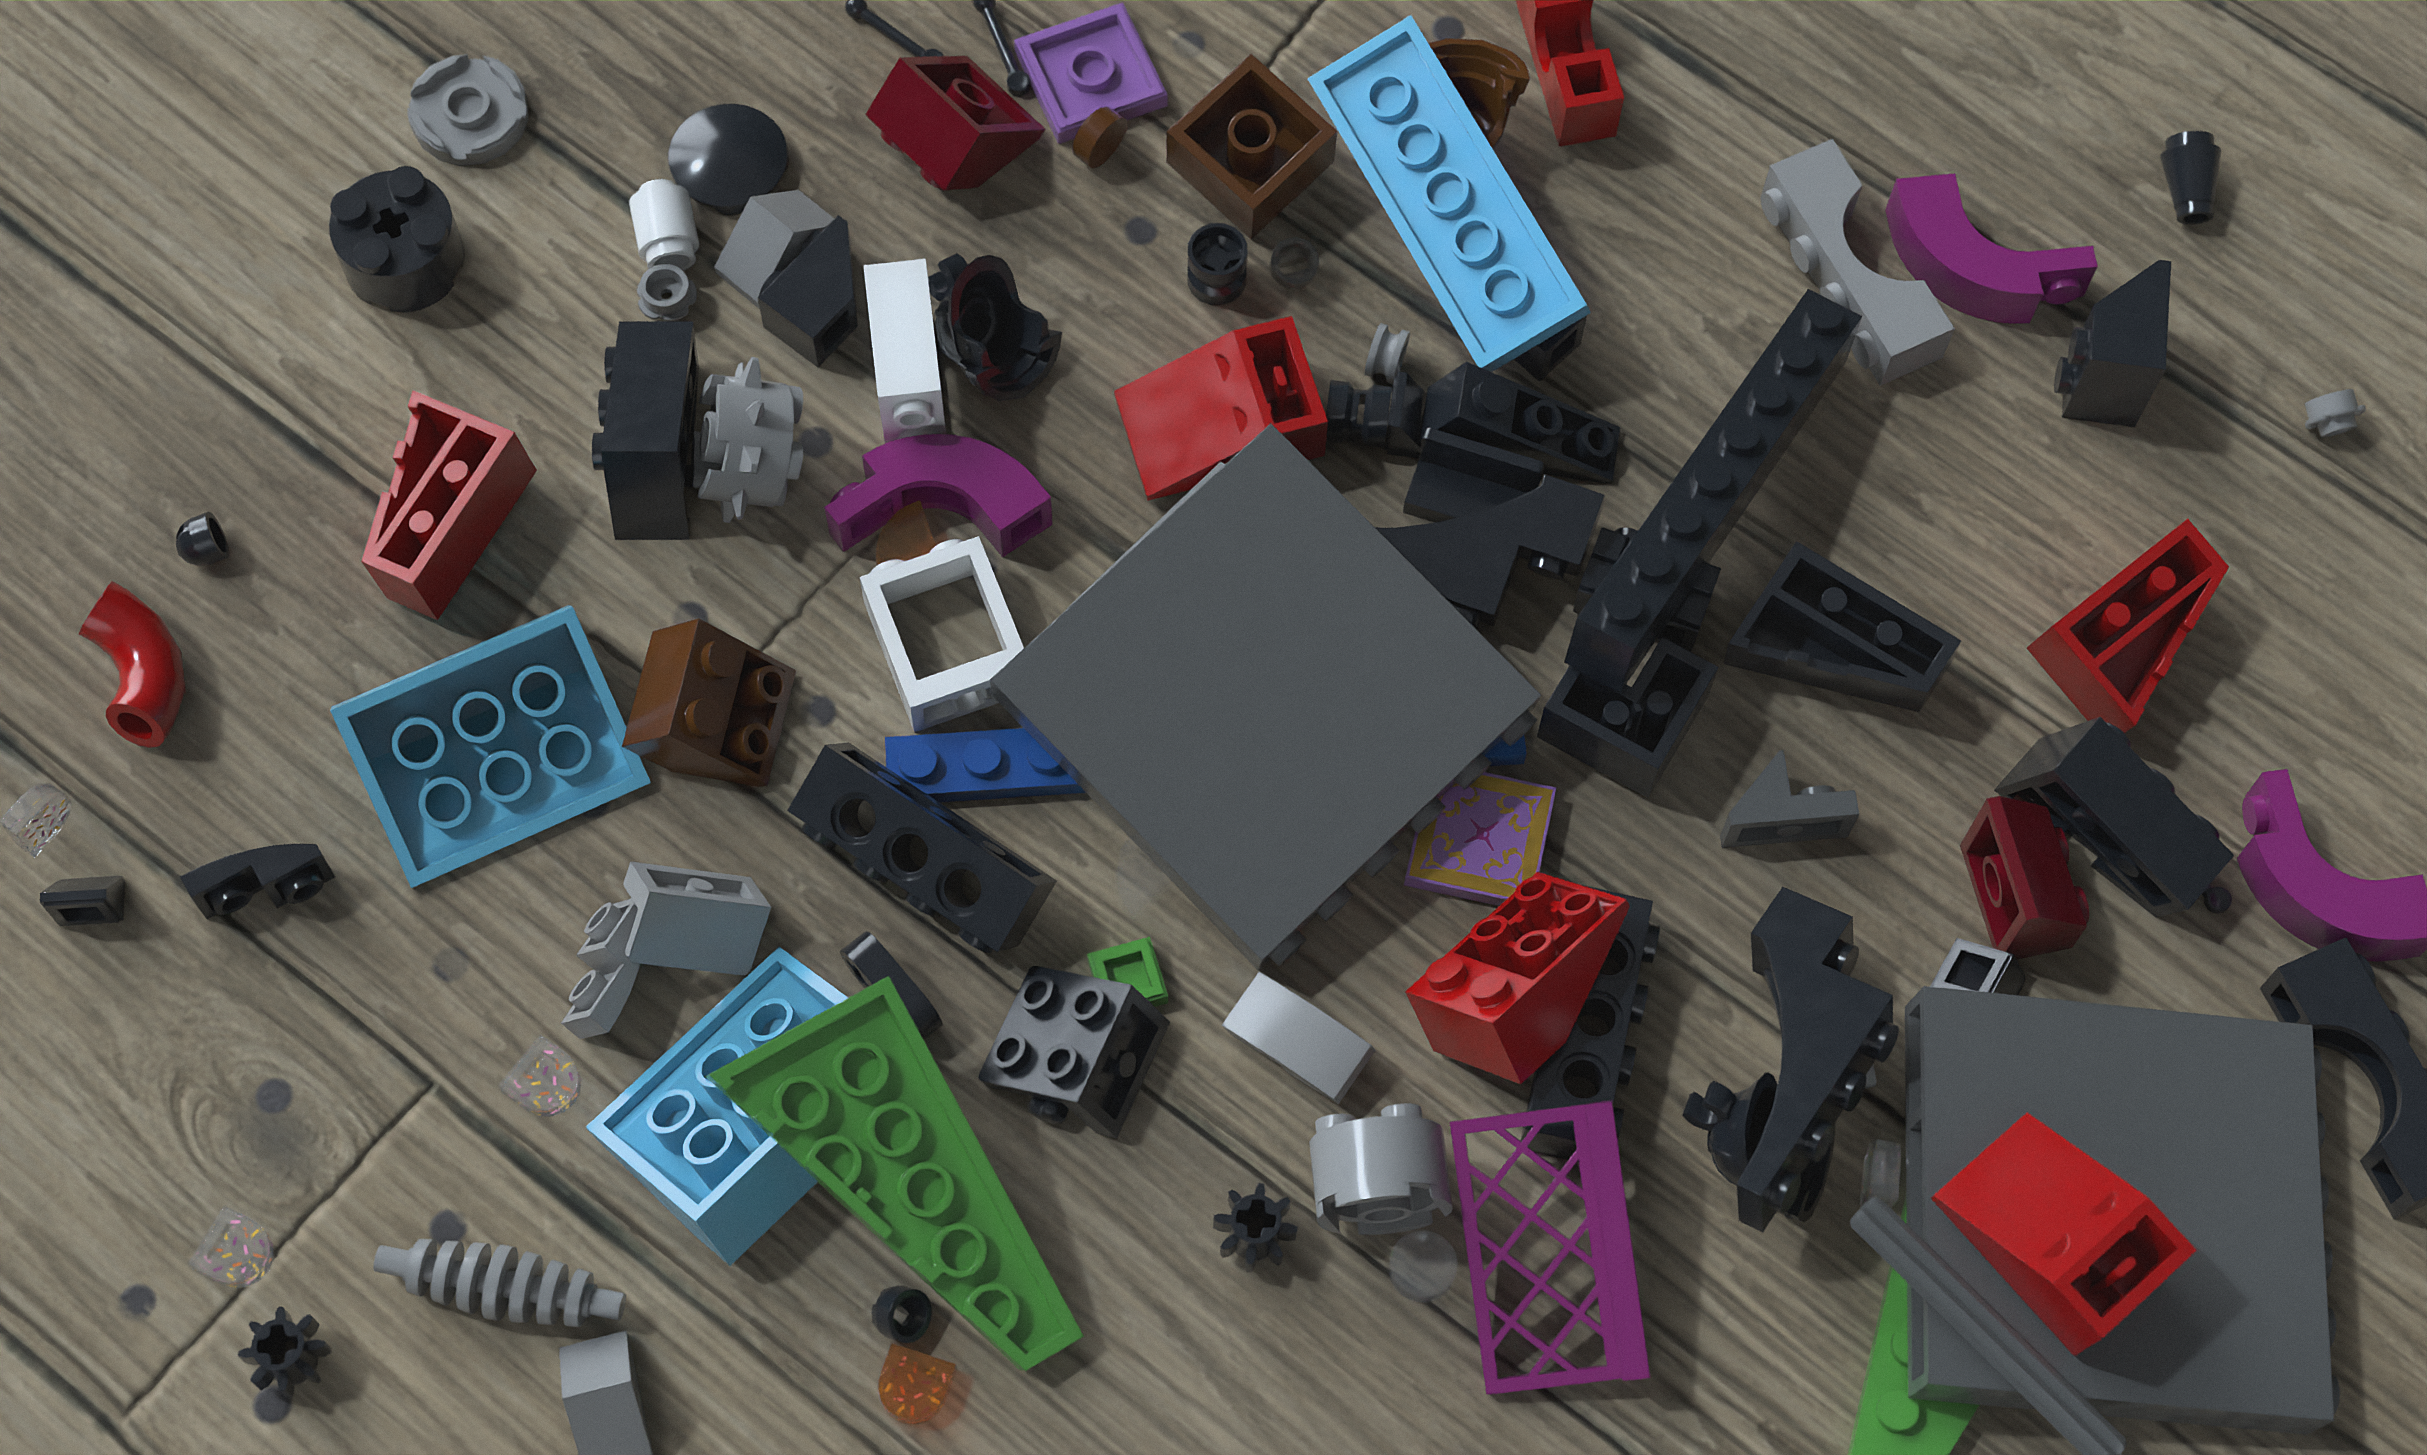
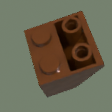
M700 618L655 630L651 635L622 747L671 772L755 787L768 786L796 670Z

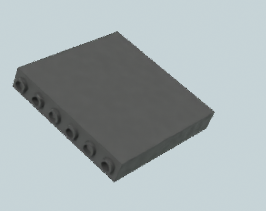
M1271 423L990 679L991 695L1258 971L1270 959L1278 966L1287 961L1307 940L1300 931L1317 915L1325 922L1331 919L1353 897L1352 892L1347 886L1364 870L1373 878L1385 868L1400 852L1393 842L1410 826L1418 834L1428 827L1446 808L1439 799L1456 783L1464 790L1471 786L1492 764L1485 755L1502 739L1510 747L1515 744L1536 723L1537 719L1531 711L1535 708L1541 697V694Z
M1923 986L1905 1006L1907 1225L2102 1416L2306 1435L2334 1421V1414L2338 1409L2340 1400L2339 1382L2337 1377L2331 1374L2330 1347L2334 1342L2336 1334V1317L2333 1309L2328 1307L2326 1280L2331 1273L2333 1257L2330 1244L2324 1241L2323 1214L2328 1205L2329 1187L2326 1178L2320 1174L2319 1150L2325 1138V1120L2323 1114L2317 1111L2316 1085L2321 1076L2322 1059L2319 1050L2314 1048L2312 1025ZM2027 1112L2149 1197L2197 1249L2188 1260L2107 1335L2075 1357L1930 1199ZM1907 1282L1908 1398L2037 1410Z

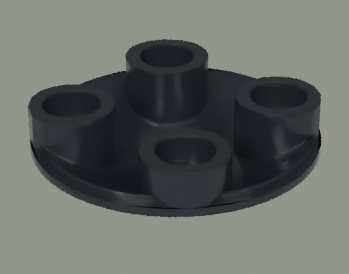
M719 104L696 112L681 124L671 140L668 161L674 181L677 185L688 190L690 198L699 203L715 207L723 215L733 216L743 212L750 197L768 194L778 184L788 168L789 156L782 130L767 114L742 104Z

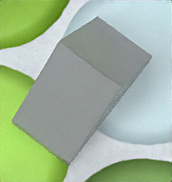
M800 190L752 196L748 200L714 266L715 272L759 308L757 297L766 279L777 270L784 271L800 254L801 247L808 236L817 229L824 230L834 218Z
M627 1331L560 1347L562 1399L578 1454L654 1455Z

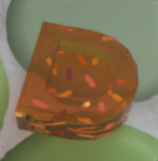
M891 1343L878 1384L882 1406L890 1417L901 1423L917 1425L928 1422L941 1411L947 1400L957 1371L956 1364Z

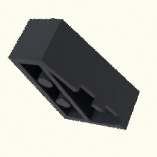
M619 321L616 347L607 346L605 349V379L607 384H610V388L600 389L598 398L599 423L601 427H604L603 433H594L592 438L594 470H604L615 540H689L690 519L687 514L684 487H692L691 465H687L690 435H693L696 430L699 363L693 321Z
M1796 541L1728 643L1724 664L1920 712L1953 662L1962 640Z
M2101 717L2039 738L1994 789L2002 797L2014 799L2018 794L2028 803L2046 806L2054 827H2060L2064 833H2068L2097 856L2091 867L2155 917L2189 910L2234 856L2219 840L2220 835L2217 829L2205 818L2194 814L2175 794L2172 782L2161 772L2150 768L2131 749L2130 740L2123 731L2113 724L2105 722Z

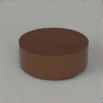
M1102 107L1095 110L1084 121L1074 138L1072 147L1074 156L1090 168H1097L1104 164L1113 155L1124 138L1127 120L1110 107Z

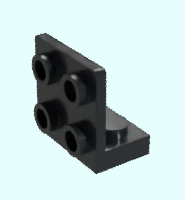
M1032 966L1024 978L978 1078L988 1087L1062 1103L1095 1133L1117 1138L1170 1021L1131 984Z

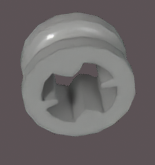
M1380 323L1370 347L1364 375L1372 378L1375 374L1382 373L1386 376V382L1393 384L1394 375L1397 376L1398 372H1400L1405 358L1410 332L1402 330L1399 334H1392L1388 330V325Z

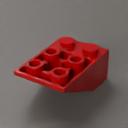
M1292 316L1233 330L1114 391V397L1147 501L1191 490L1218 463H1228L1270 423L1307 460L1325 456L1328 420Z
M1536 872L1532 877L1521 882L1508 899L1488 917L1477 922L1465 938L1443 958L1433 962L1427 968L1426 973L1405 991L1433 1051L1522 1084L1567 1041L1630 908L1627 899L1541 872Z
M2028 1112L1930 1198L2074 1357L2107 1335L2197 1251L2149 1197Z

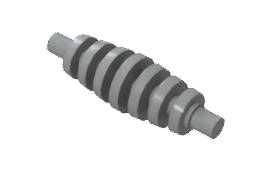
M418 1239L414 1247H411L409 1250L380 1245L374 1259V1272L402 1277L408 1293L422 1297L431 1283L432 1301L449 1305L456 1293L457 1308L474 1314L482 1300L483 1318L500 1321L503 1318L509 1302V1319L511 1322L527 1323L537 1304L536 1319L538 1324L554 1325L561 1310L564 1309V1324L566 1326L581 1327L586 1317L590 1318L591 1315L620 1320L626 1303V1293L597 1288V1284H594L592 1272L578 1268L571 1282H568V1265L551 1260L543 1276V1258L541 1255L526 1251L518 1264L517 1248L503 1244L496 1248L491 1259V1246L489 1243H472L464 1257L463 1242L447 1240L443 1243L437 1256V1243L435 1240Z

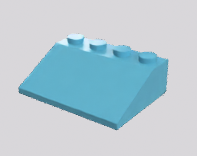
M571 605L336 704L330 709L411 888L651 783L639 755L622 747L627 727L575 610Z
M778 947L586 1126L588 1131L694 1236L729 1266L818 1181L705 1076L848 998L781 947Z

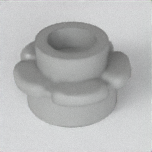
M659 264L648 269L643 274L637 287V294L641 298L638 302L639 309L652 320H656L659 317L665 321L680 320L687 315L689 311L688 306L694 304L697 298L694 282L688 280L686 274L679 267L671 264ZM664 293H671L672 297L669 299H662L661 295Z
M2353 389L2326 394L2305 403L2309 420L2305 421V427L2307 429L2318 427L2321 438L2342 434L2358 427L2355 416L2363 414L2366 411L2365 405L2358 406Z

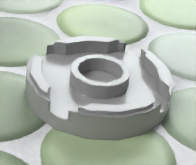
M467 54L451 56L431 65L415 81L410 92L412 99L408 108V120L421 147L436 159L460 166L484 164L506 154L521 139L529 119L526 93L516 73L498 59L483 56L484 60L469 59Z

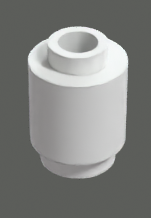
M666 179L652 180L643 184L629 201L640 258L647 262L648 269L659 264H671L679 267L682 271L690 268L696 261L695 252L699 248V241L688 190Z

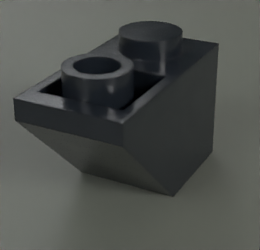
M839 215L824 230L817 229L811 233L803 243L800 254L784 271L777 270L773 272L764 282L757 297L763 327L816 367H819L858 327L853 257L848 222Z

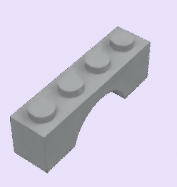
M1830 139L1770 165L1760 197L1761 206L1768 221L1774 226H1780L1790 242V250L1795 264L1802 272H1809L1820 290V295L1862 316L1851 349L1860 366L1865 369L1869 368L1881 386L1942 359L1955 328L1924 280L1902 281L1881 276L1863 265L1850 250L1845 239L1843 226L1853 215L1863 185L1834 140Z

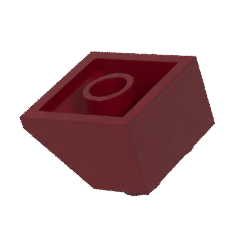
M967 55L899 57L865 114L881 130L880 135L890 147L907 154L921 168L920 174L924 180L943 191L980 187L1037 142L1046 130Z
M2002 796L1987 798L1961 842L1960 848L1992 947L2014 954L2017 960L2072 948L2087 927L2089 922V906L2083 889L2080 886L2073 885L2067 867L2069 862V846L2063 830L2060 827L2053 826L2046 806Z

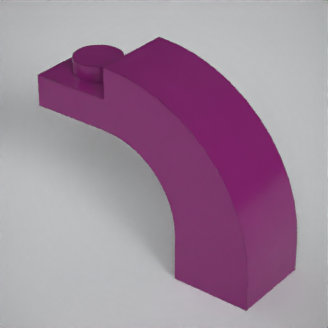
M1955 173L1896 179L1885 209L1895 249L1906 269L1915 280H1924L1934 297L1941 302L1979 319L2010 324L2030 323L2040 301L2046 300L2050 304H2064L2078 297H2084L2098 268L2093 246L2041 251H2016L1989 241L1968 220L1963 209Z
M922 434L890 441L863 454L862 460L866 480L862 483L853 482L844 486L833 496L830 504L824 507L829 534L843 552L897 517L919 509H944L964 516L980 529L1002 558L1053 525L1051 496L1026 467L1012 456L990 444L973 438L950 434Z
M2288 769L2262 772L2245 795L2242 803L2245 827L2250 834L2255 835L2237 857L2241 873L2259 904L2285 930L2317 949L2346 937L2355 953L2361 954L2367 961L2380 962L2420 957L2427 950V887L2423 874L2386 880H2366L2337 870L2318 854L2306 834Z

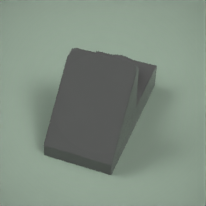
M1780 750L1729 812L1720 834L1722 848L1846 838L1849 836L1859 816L1855 790L1835 792L1834 787L1820 785L1805 788L1799 791L1797 795H1791L1784 751Z

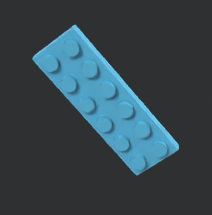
M1411 15L1307 78L1478 367L1493 372L1591 313Z

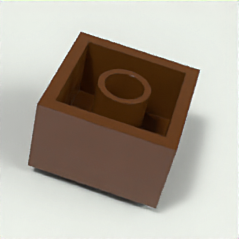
M1250 54L1167 131L1166 163L1252 240L1334 163L1338 131L1256 57Z

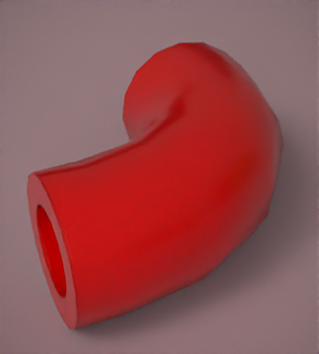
M111 581L86 618L79 631V635L95 643L106 652L119 671L120 685L115 697L106 709L105 716L109 725L117 734L138 746L148 748L159 747L173 729L185 696L186 686L182 652L162 617L131 591Z

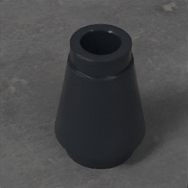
M2187 131L2172 135L2166 139V150L2161 153L2160 159L2177 214V221L2181 224L2208 222L2214 217L2213 207L2215 205L2221 148L2215 145L2214 135L2209 132Z

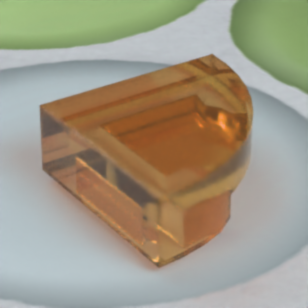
M920 500L900 509L882 529L876 547L877 565L895 559L905 562L928 554L936 546Z

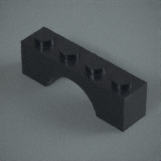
M2345 937L2279 966L2260 987L2278 1021L2312 1025L2313 1045L2332 1049L2352 1060L2366 1074L2375 1089L2380 1105L2379 1131L2373 1145L2360 1162L2392 1218L2395 1220L2427 1205V1068H2423L2410 1046V1035L2405 1022L2395 1011L2388 1009L2378 992L2375 974L2371 965L2364 956L2355 953Z

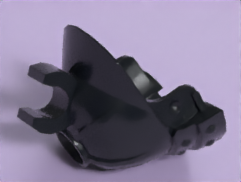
M956 253L940 261L937 264L940 271L928 276V284L931 296L940 301L934 315H936V331L941 351L961 368L966 378L984 396H990L999 402L1025 398L1050 373L1059 353L1062 331L1049 330L1048 320L1045 319L1043 314L1030 309L1020 301L1013 273L1007 262L1001 257L993 255L981 256L967 264L965 259Z
M1769 1072L1764 1073L1749 1088L1737 1093H1733L1723 1084L1713 1081L1709 1084L1705 1097L1696 1092L1689 1095L1682 1115L1693 1126L1708 1131L1707 1147L1709 1153L1712 1154L1713 1162L1718 1172L1734 1185L1738 1183L1755 1153L1773 1108L1778 1083ZM1835 1123L1834 1135L1824 1157L1819 1162L1810 1160L1800 1175L1801 1185L1797 1197L1790 1209L1783 1213L1786 1218H1795L1806 1222L1812 1217L1824 1192L1833 1155Z

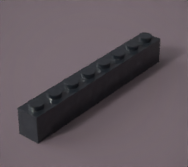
M1807 289L1578 615L1564 663L1621 693L1845 365L1862 319L1861 315Z

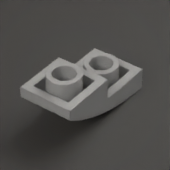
M632 899L614 904L611 902L604 904L594 913L585 927L584 933L589 937L576 956L593 970L582 977L573 988L569 996V1001L573 1006L561 1022L564 1027L579 1039L609 1033L633 987L640 964L630 962L625 954L638 911Z
M1258 972L1222 1024L1233 1037L1280 1064L1289 1075L1337 1104L1340 1103L1375 1052V1048L1357 1034L1260 972Z

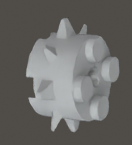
M751 357L746 367L743 363L738 364L734 377L711 374L707 378L699 403L708 404L711 407L710 411H707L704 416L701 432H694L691 459L692 485L695 488H699L698 498L720 501L722 520L726 523H730L735 514L738 520L742 519L747 504L766 507L783 506L787 493L788 479L797 480L799 478L803 460L802 443L793 441V425L799 422L803 407V391L801 387L790 386L785 383L762 381L759 359Z

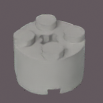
M1407 1103L1395 1104L1381 1110V1117L1355 1120V1117L1349 1114H1332L1323 1116L1315 1121L1316 1134L1310 1139L1309 1145L1317 1223L1321 1228L1340 1233L1339 1221L1357 1222L1359 1235L1389 1234L1413 1230L1432 1224V1210L1437 1208L1440 1209L1445 1217L1452 1212L1444 1130L1437 1122L1422 1117L1421 1106Z

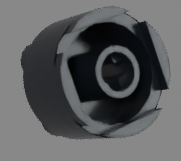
M402 166L395 170L374 173L355 182L348 189L341 190L332 198L329 222L330 239L348 284L361 300L372 305L371 302L389 306L392 312L407 313L427 308L443 299L454 286L453 279L460 265L463 268L465 259L464 245L448 199L435 183L423 176L420 170L411 166Z

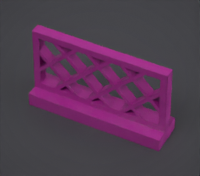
M1612 1100L1450 1121L1486 1395L1615 1379L1628 1381L1650 1378ZM1573 1120L1577 1149L1559 1171L1529 1148L1528 1144L1544 1124ZM1534 1125L1522 1141L1506 1130L1507 1128ZM1494 1130L1516 1147L1515 1151L1493 1179L1469 1161L1466 1134ZM1522 1153L1555 1177L1531 1209L1499 1185V1182ZM1578 1160L1582 1188L1566 1176ZM1471 1174L1487 1186L1476 1202ZM1560 1183L1581 1197L1585 1203L1586 1218L1570 1239L1537 1214ZM1493 1191L1525 1215L1524 1219L1502 1247L1481 1232L1478 1227L1477 1211ZM1531 1221L1564 1245L1541 1277L1508 1253ZM1587 1228L1592 1256L1576 1245V1242ZM1481 1243L1496 1254L1485 1270ZM1570 1251L1594 1269L1596 1285L1579 1307L1547 1283V1280ZM1502 1259L1534 1283V1286L1512 1315L1489 1299L1487 1294L1486 1280ZM1541 1289L1573 1314L1550 1345L1518 1321V1318ZM1596 1297H1598L1601 1324L1586 1313V1310ZM1490 1311L1505 1322L1494 1338ZM1579 1319L1603 1337L1606 1365L1578 1368L1556 1351ZM1511 1328L1544 1352L1528 1374L1499 1377L1495 1349ZM1550 1358L1565 1369L1540 1372Z

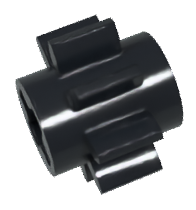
M1258 1183L1255 1194H1250L1243 1198L1238 1192L1233 1189L1228 1192V1203L1232 1210L1231 1215L1217 1214L1214 1215L1213 1221L1214 1229L1219 1232H1229V1237L1220 1246V1255L1224 1258L1236 1252L1245 1259L1247 1272L1253 1271L1256 1261L1267 1257L1271 1262L1279 1266L1283 1259L1281 1247L1278 1245L1279 1240L1293 1241L1296 1240L1297 1226L1291 1223H1281L1282 1218L1290 1209V1199L1288 1197L1282 1198L1275 1203L1271 1198L1265 1196L1264 1183ZM1250 1217L1263 1219V1230L1260 1238H1250L1247 1236V1226L1250 1222Z
M282 1306L277 1308L274 1320L268 1321L263 1325L254 1321L248 1324L254 1333L251 1347L238 1351V1356L246 1364L260 1365L250 1379L259 1390L262 1391L273 1380H276L280 1391L287 1398H292L295 1392V1385L307 1379L319 1384L321 1378L315 1371L318 1357H325L331 1354L332 1351L325 1341L319 1339L310 1340L320 1325L310 1314L304 1316L296 1325L293 1323L290 1314ZM292 1341L297 1346V1349L287 1351L285 1363L278 1364L273 1359V1356L284 1353L285 1342Z

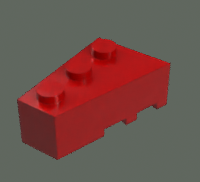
M413 390L408 404L412 414L404 441H397L392 457L396 462V468L388 492H382L361 562L387 599L438 620L537 472V469L514 431Z
M2186 519L2051 626L2026 649L2087 721L2101 717L2105 722L2113 724L2126 733L2137 724L2145 710L2143 707L2158 682L2166 675L2173 663L2172 659L2187 633L2194 628L2229 566L2192 522Z

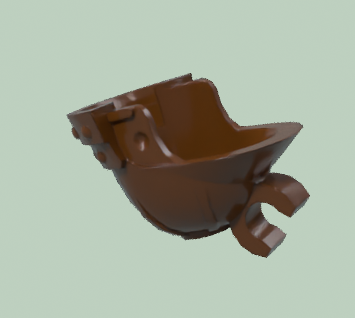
M1446 38L1428 43L1494 151V148L1502 138L1511 106H1516L1519 94H1524L1530 80L1529 71L1525 63L1512 51L1484 40Z

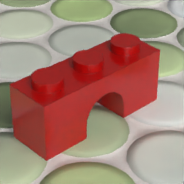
M1515 0L1558 146L1616 137L1624 95L1610 49L1596 50L1591 24L1593 0Z

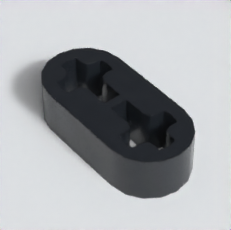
M865 931L840 950L845 964L864 989L888 976L890 977L923 1040L943 1025L939 1014L928 998L870 932Z

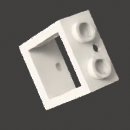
M926 259L863 265L877 394L885 444L909 436L946 434Z
M979 536L966 541L960 539L944 541L936 545L928 554L905 562L899 559L883 562L873 568L870 574L860 577L865 607L914 732L999 703L991 695L990 679L1022 651L1024 647ZM973 575L1003 651L916 680L887 604Z

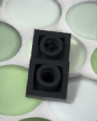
M294 843L256 848L226 856L200 866L180 876L190 897L208 920L217 914L227 915L240 910L251 901L254 894L265 889L277 909L287 903L297 904L315 896L322 889L323 884L335 878V875L317 844Z

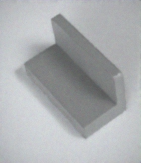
M630 862L623 886L638 908L625 949V954L630 962L735 975H747L750 972L771 910L770 904L751 877Z

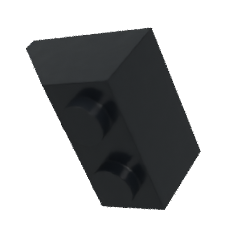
M2156 261L2094 304L2083 328L2074 327L2069 343L2068 358H2059L2054 379V392L2063 394L2062 418L2135 428L2166 370L2171 261Z

